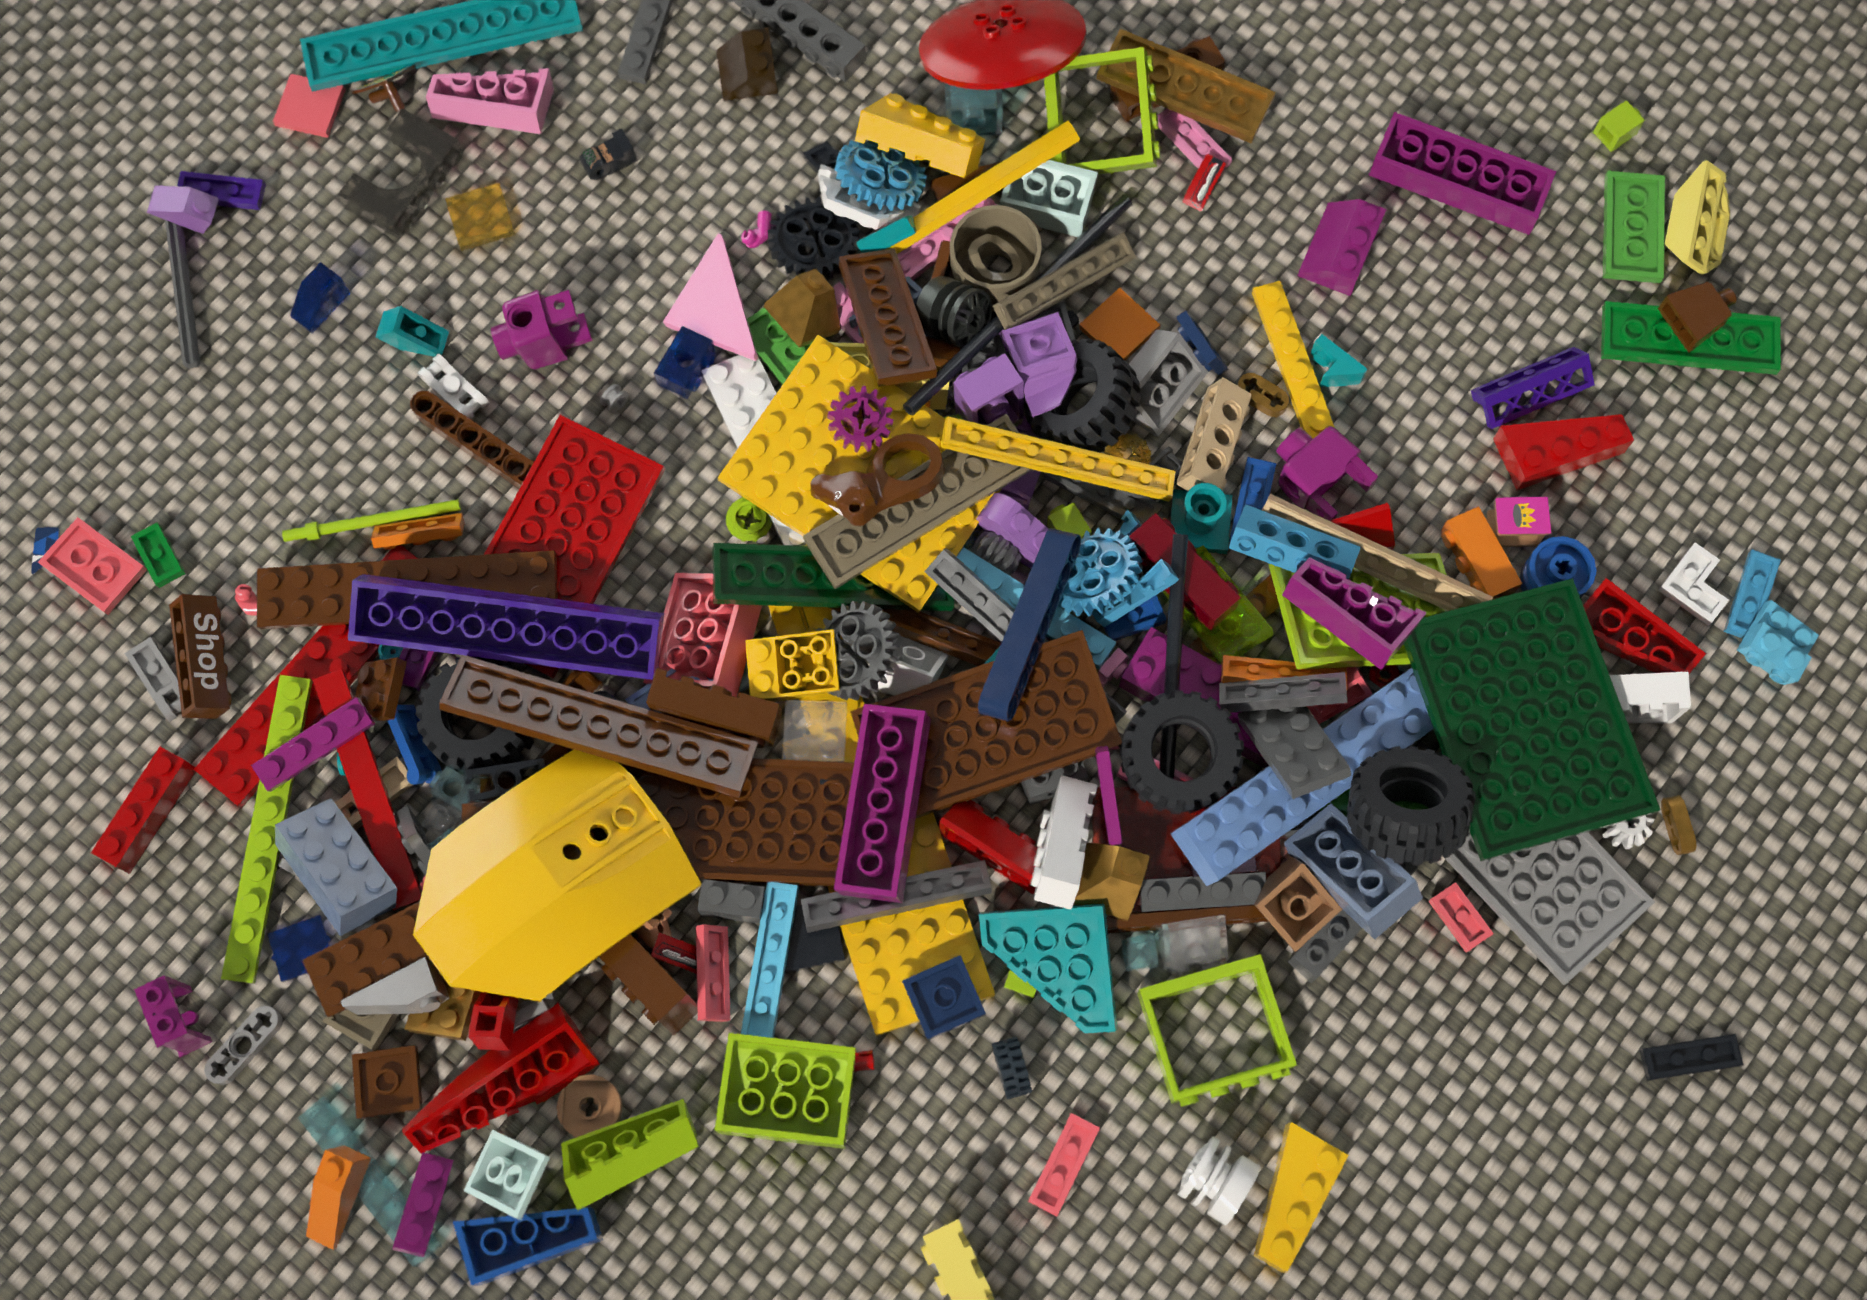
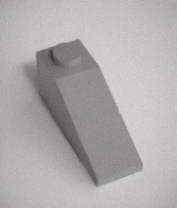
M424 957L341 1000L342 1007L356 1015L413 1014L431 1012L450 998L441 973L433 965L432 961Z

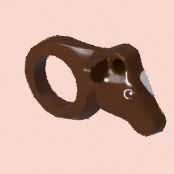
M911 433L896 435L885 441L875 452L866 473L849 471L835 476L827 474L816 475L810 483L811 496L828 504L837 513L847 518L852 525L863 526L884 509L916 500L935 489L942 480L944 473L943 457L940 448L923 435ZM904 450L920 451L931 460L929 468L923 475L907 481L896 480L889 476L885 471L886 463L893 455Z

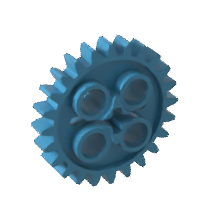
M850 140L848 146L843 145L842 151H839L836 160L835 171H837L836 179L842 180L840 186L843 188L849 187L848 195L857 194L858 202L865 199L867 200L868 207L875 203L879 210L882 209L883 205H887L890 211H893L895 205L903 210L905 204L911 207L914 201H919L927 176L923 175L925 168L919 167L921 161L905 158V152L890 148L889 152L878 149L879 143L870 140L865 142V144Z
M1097 528L1092 536L1088 531H1085L1084 538L1081 539L1078 557L1058 607H1063L1068 614L1073 610L1076 616H1080L1084 610L1088 616H1091L1094 609H1097L1102 614L1106 605L1113 609V601L1116 599L1124 602L1125 599L1122 594L1124 592H1133L1130 583H1139L1136 574L1142 572L1139 564L1143 562L1138 548L1134 542L1132 543L1128 535L1124 537L1120 530L1114 534L1111 528H1108L1104 534L1100 528Z

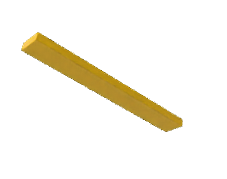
M1069 120L914 216L916 233L887 249L895 248L897 254L1074 145L1081 140Z
M947 416L945 419L941 448L1168 502L1173 497L1176 474L1174 470Z

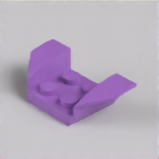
M1057 312L1033 321H1026L1018 326L1002 330L999 333L1006 352L1009 351L1017 372L1024 381V396L1032 416L1035 417L1060 406L1076 373L1077 356L1059 313Z

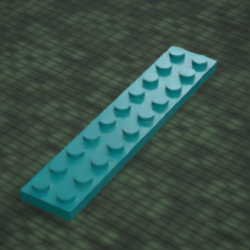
M471 0L301 38L300 44L309 87L314 92L389 75L412 65L420 68L583 31L576 0Z

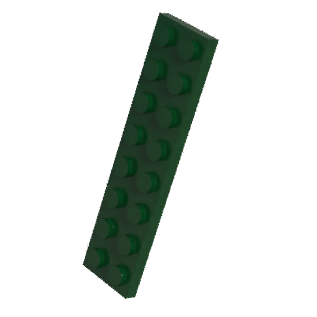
M713 543L712 546L713 604L841 608V604L850 606L852 601L860 604L862 601H865L882 609L913 610L860 574L835 589L808 546ZM937 585L921 610L952 611L954 608V598L941 586Z

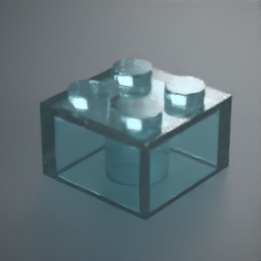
M944 83L945 117L962 128L974 130L979 136L1002 135V89H966Z

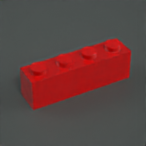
M159 746L94 846L91 854L130 874L195 774V767L181 757Z

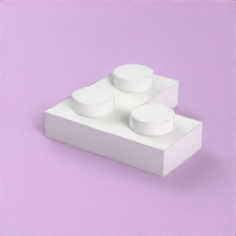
M1697 543L1690 547L1658 589V591L1708 626L1729 601L1704 583L1720 559Z

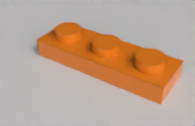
M463 513L376 525L371 536L373 548L390 550L394 549L397 545L403 544L423 545L430 540H454L463 535L465 525Z

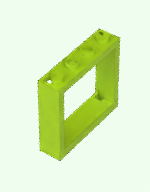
M1144 47L1077 56L1063 69L1044 78L1049 133L1063 124L1060 71L1136 61L1144 154L1067 164L1066 150L1051 158V161L1095 171L1098 174L1157 167L1156 158H1160L1161 148L1160 142L1155 141L1154 130L1159 129L1157 112L1152 111V101H1156V89L1154 83L1150 84L1149 73L1154 72L1152 55H1148Z
M1261 954L1141 988L1137 993L1171 1104L1180 1102L1181 1107L1199 1102L1198 1096L1210 1093L1211 1098L1230 1093L1228 1087L1241 1084L1242 1089L1260 1084L1259 1078L1271 1075L1272 1080L1280 1079L1291 1075L1289 1069L1297 1065ZM1252 973L1280 1061L1179 1090L1152 1002Z

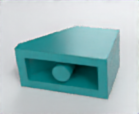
M398 306L383 312L376 338L399 350L435 357L438 353L440 355L443 354L449 330L403 306Z

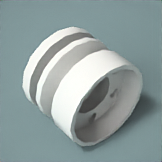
M1213 1136L1207 1144L1197 1151L1183 1174L1182 1184L1177 1195L1186 1199L1191 1190L1195 1188L1198 1191L1191 1204L1197 1206L1206 1196L1209 1197L1211 1202L1207 1214L1226 1226L1250 1191L1261 1167L1243 1155L1233 1165L1227 1163L1231 1152V1147L1228 1145L1225 1146L1219 1156H1216L1214 1153L1220 1140Z

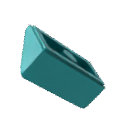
M912 215L903 217L856 242L862 253L885 250L916 233L914 219Z

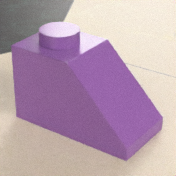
M155 186L146 213L203 234L212 223L219 198L192 187Z

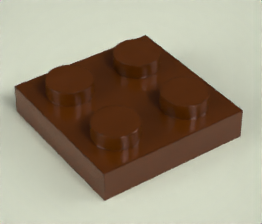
M400 658L365 662L359 670L357 677L358 686L354 698H360L374 722L395 719L407 661Z
M411 1045L352 1054L356 1119L360 1120L423 1109L418 1046Z

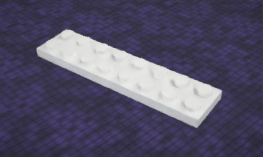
M737 355L701 370L737 449L776 395V391L759 357L757 361ZM769 514L783 545L807 546L803 536Z

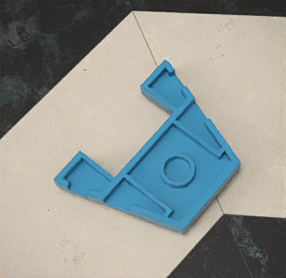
M1127 510L1121 518L1124 523L1120 531L1124 537L1130 536L1142 524L1132 512ZM1160 559L1142 578L1136 574L1139 583H1130L1133 592H1124L1122 594L1125 601L1122 602L1116 599L1113 601L1114 608L1111 609L1106 605L1102 614L1097 609H1094L1092 615L1095 620L1106 627L1175 584L1179 578L1171 566L1163 559Z

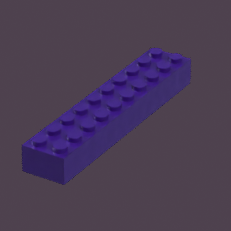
M362 574L352 580L348 640L653 680L656 668H659L664 613Z

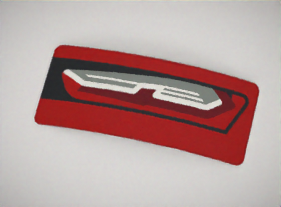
M1206 154L1182 202L1198 211H1202L1226 163L1210 154Z
M659 933L651 956L697 974L696 946Z

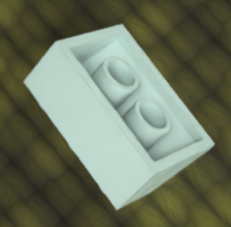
M1048 160L1006 186L1000 199V205L1022 212L1040 228L1079 237L1085 228L1098 172Z

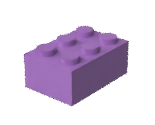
M1005 353L999 357H990L981 367L972 372L966 371L953 382L956 415L959 414L962 420L989 425L1005 414L1008 415L1012 423L1024 418V381Z

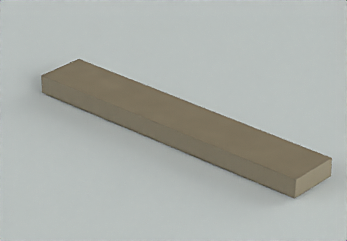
M1122 232L993 305V308L1004 330L1018 326L1136 258V255L1125 233Z

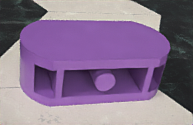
M994 493L977 516L978 525L984 531L995 532L998 536H1002L1007 541H1010L1013 546L1017 547L1018 552L1022 556L1020 562L1032 569L1048 528L1016 500L1001 493Z

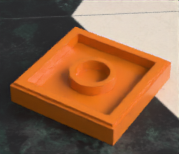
M1119 287L1079 324V329L1093 341L1099 340L1111 346L1126 361L1152 336L1156 329H1160L1161 324Z

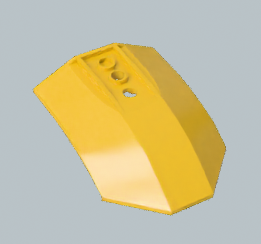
M574 749L487 805L431 849L413 936L449 986L541 1002L547 995L608 949L699 888L701 882L670 824L632 774L618 762ZM601 828L606 832L607 838L603 841H596L590 836V830ZM569 844L576 845L581 851V856L576 860H569L563 855V848Z

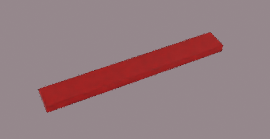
M343 669L312 679L325 717L354 699ZM366 731L339 747L337 752L374 857L397 887L396 908L393 909L397 910L420 901L422 890H420V884L409 853L401 841L403 836L397 828L398 822Z

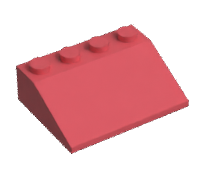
M675 573L664 610L659 669L666 670L667 672L670 669H674L676 672L668 677L675 680H681L682 675L697 677L700 680H694V682L702 685L703 688L708 689L709 686L714 684L724 687V689L732 693L733 697H737L747 662L745 640H751L754 637L762 605L713 604V574ZM644 679L643 683L646 685L652 684L653 680Z

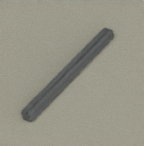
M165 220L182 362L186 368L192 369L200 366V356L183 226Z

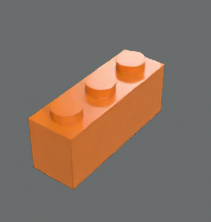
M1480 507L1473 508L1446 521L1441 529L1443 543L1448 549H1452L1456 557L1457 568L1462 574L1467 576L1470 587L1492 596L1493 599L1514 594L1522 585V582Z

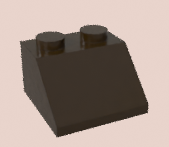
M768 27L740 31L716 50L723 101L778 94Z

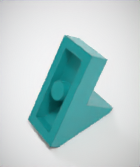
M1323 334L1314 342L1310 354L1319 365L1329 368L1321 379L1320 387L1359 385L1363 381L1368 369Z

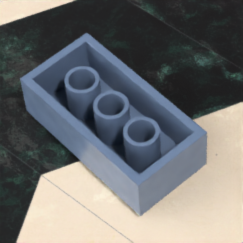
M332 798L275 824L276 847L340 936L396 908L397 887Z
M1332 803L1284 842L1289 856L1304 863L1337 904L1374 940L1423 899L1417 881L1398 863H1394L1393 859L1388 857L1383 859L1378 857L1373 849L1371 851L1367 850L1361 844V840H1357L1352 833L1347 817Z

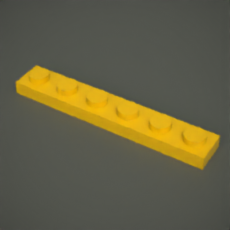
M1281 281L1254 287L1252 296L1300 427L1314 439L1325 428L1334 427Z

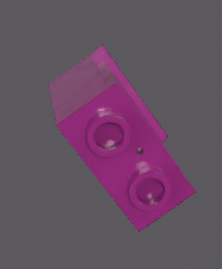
M163 975L134 989L156 1048L164 1046L176 1050L179 1058L212 1043L210 1036L187 1028L198 1022L199 1015L194 1011H187L181 1014L176 1003V999L192 992L190 985Z

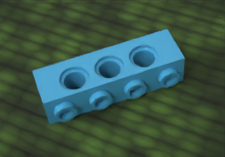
M1246 504L1229 545V549L1294 573L1310 557L1346 574V579L1348 580L1361 548L1360 546Z

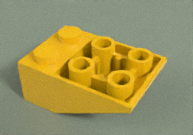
M834 629L745 640L751 696L771 702H780L840 690Z

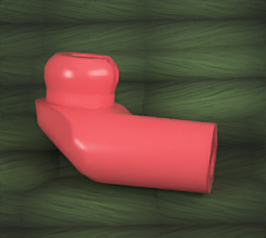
M246 584L239 585L235 589L237 604L245 614L257 616V597L252 588Z

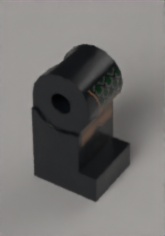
M622 128L612 133L613 138L598 146L586 149L580 155L579 160L591 180H599L638 162L633 146Z

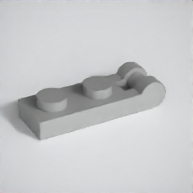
M149 637L124 654L164 717L171 722L181 712L178 677L155 640ZM175 693L178 699L169 704L166 698Z

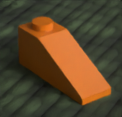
M345 1145L325 1150L313 1180L306 1237L332 1250L337 1248L371 1157Z

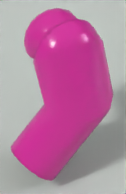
M758 212L757 228L754 230L749 229L748 232L744 231L742 233L741 240L746 247L757 248L768 240V230H771L770 222L772 219L770 212Z

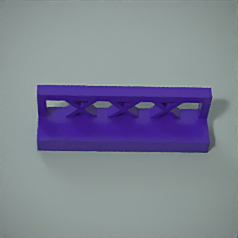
M1571 347L1472 389L1473 401L1483 406L1487 427L1493 429L1594 386L1589 353L1576 347ZM1582 368L1584 380L1576 384L1569 383L1574 371ZM1554 379L1560 381L1554 393L1550 395L1543 393L1548 382ZM1528 390L1534 392L1528 404L1524 406L1517 404L1522 393ZM1503 401L1508 403L1504 413L1495 418L1492 406Z

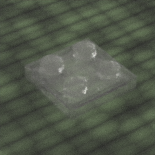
M785 700L782 760L845 762L847 702Z

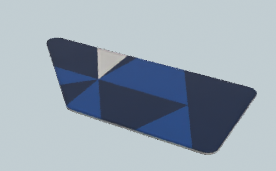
M58 527L36 528L31 568L32 574H35L43 567L38 561L58 540Z

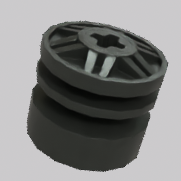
M937 276L931 279L923 288L918 297L916 310L926 335L936 339H943L946 343L953 344L962 349L990 322L992 303L990 296L981 289L970 285H963L960 281L947 276Z

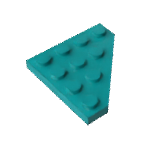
M1105 904L1072 906L1071 910L1063 907L989 911L979 914L982 946L991 954L997 955L1007 964V967L1040 992V996L1059 1012L1062 1011L1075 1022V1026L1083 1033L1117 1031Z

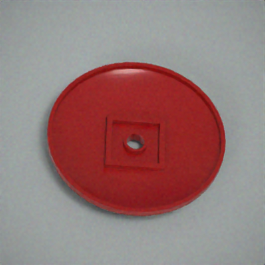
M974 0L943 14L926 29L919 43L920 60L924 69L931 76L952 86L976 90H994L1021 86L1046 78L1071 63L1085 45L1087 37L1086 24L1081 13L1075 7L1062 0Z

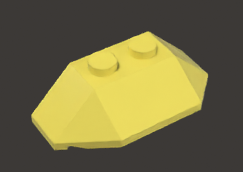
M1708 160L1703 161L1674 194L1665 245L1683 263L1701 275L1707 274L1721 264L1730 217L1728 193L1724 185L1727 182L1726 173Z

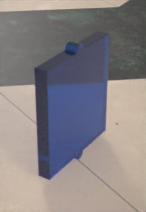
M321 915L268 933L273 952L271 959L276 962L281 982L308 974L302 960L330 946L331 937L327 936Z

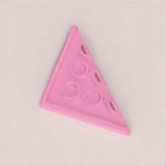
M717 234L663 322L668 328L757 361L758 354L752 340L753 337L748 320L746 319L743 302L726 249V243L723 236Z

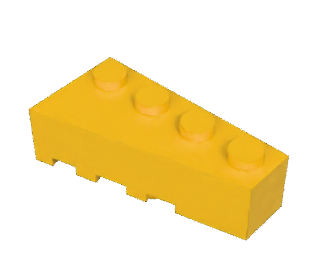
M891 93L861 110L855 141L865 144L866 139L879 143L878 149L889 152L890 148L905 152V158L913 161L929 160L931 167L963 178L978 169L985 143V138L977 135L974 130L962 128L952 123L947 117L937 116L929 112L926 107L914 105L904 100L901 95Z
M1292 1122L1285 1125L1275 1173L1253 1255L1282 1273L1289 1271L1349 1156Z

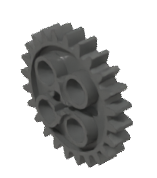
M852 601L850 606L841 604V612L832 610L833 619L828 620L824 618L823 622L826 626L824 630H835L840 686L839 691L829 692V694L845 700L850 698L857 701L859 696L868 698L869 690L878 692L879 687L877 683L879 681L887 684L886 672L894 673L893 668L890 667L891 662L899 661V658L893 656V651L899 650L901 646L893 643L900 634L892 631L896 623L889 620L890 615L883 612L882 608L862 601L861 604Z

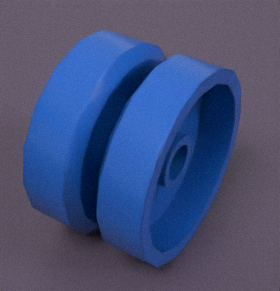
M1565 536L1551 537L1541 542L1523 564L1519 577L1522 582L1521 590L1527 591L1573 578L1581 599L1594 583L1597 570L1595 559L1591 552L1578 540Z

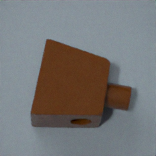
M1705 282L1667 295L1658 307V310L1689 353L1725 325L1732 316L1729 307L1737 302V298L1730 288L1718 293L1711 283Z

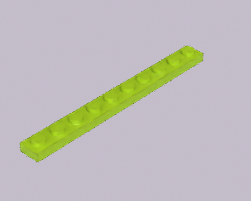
M280 675L264 757L303 732L313 683L311 679ZM294 777L272 792L267 791L261 780H259L221 975L222 980L255 984L280 851L275 845V824L287 819Z

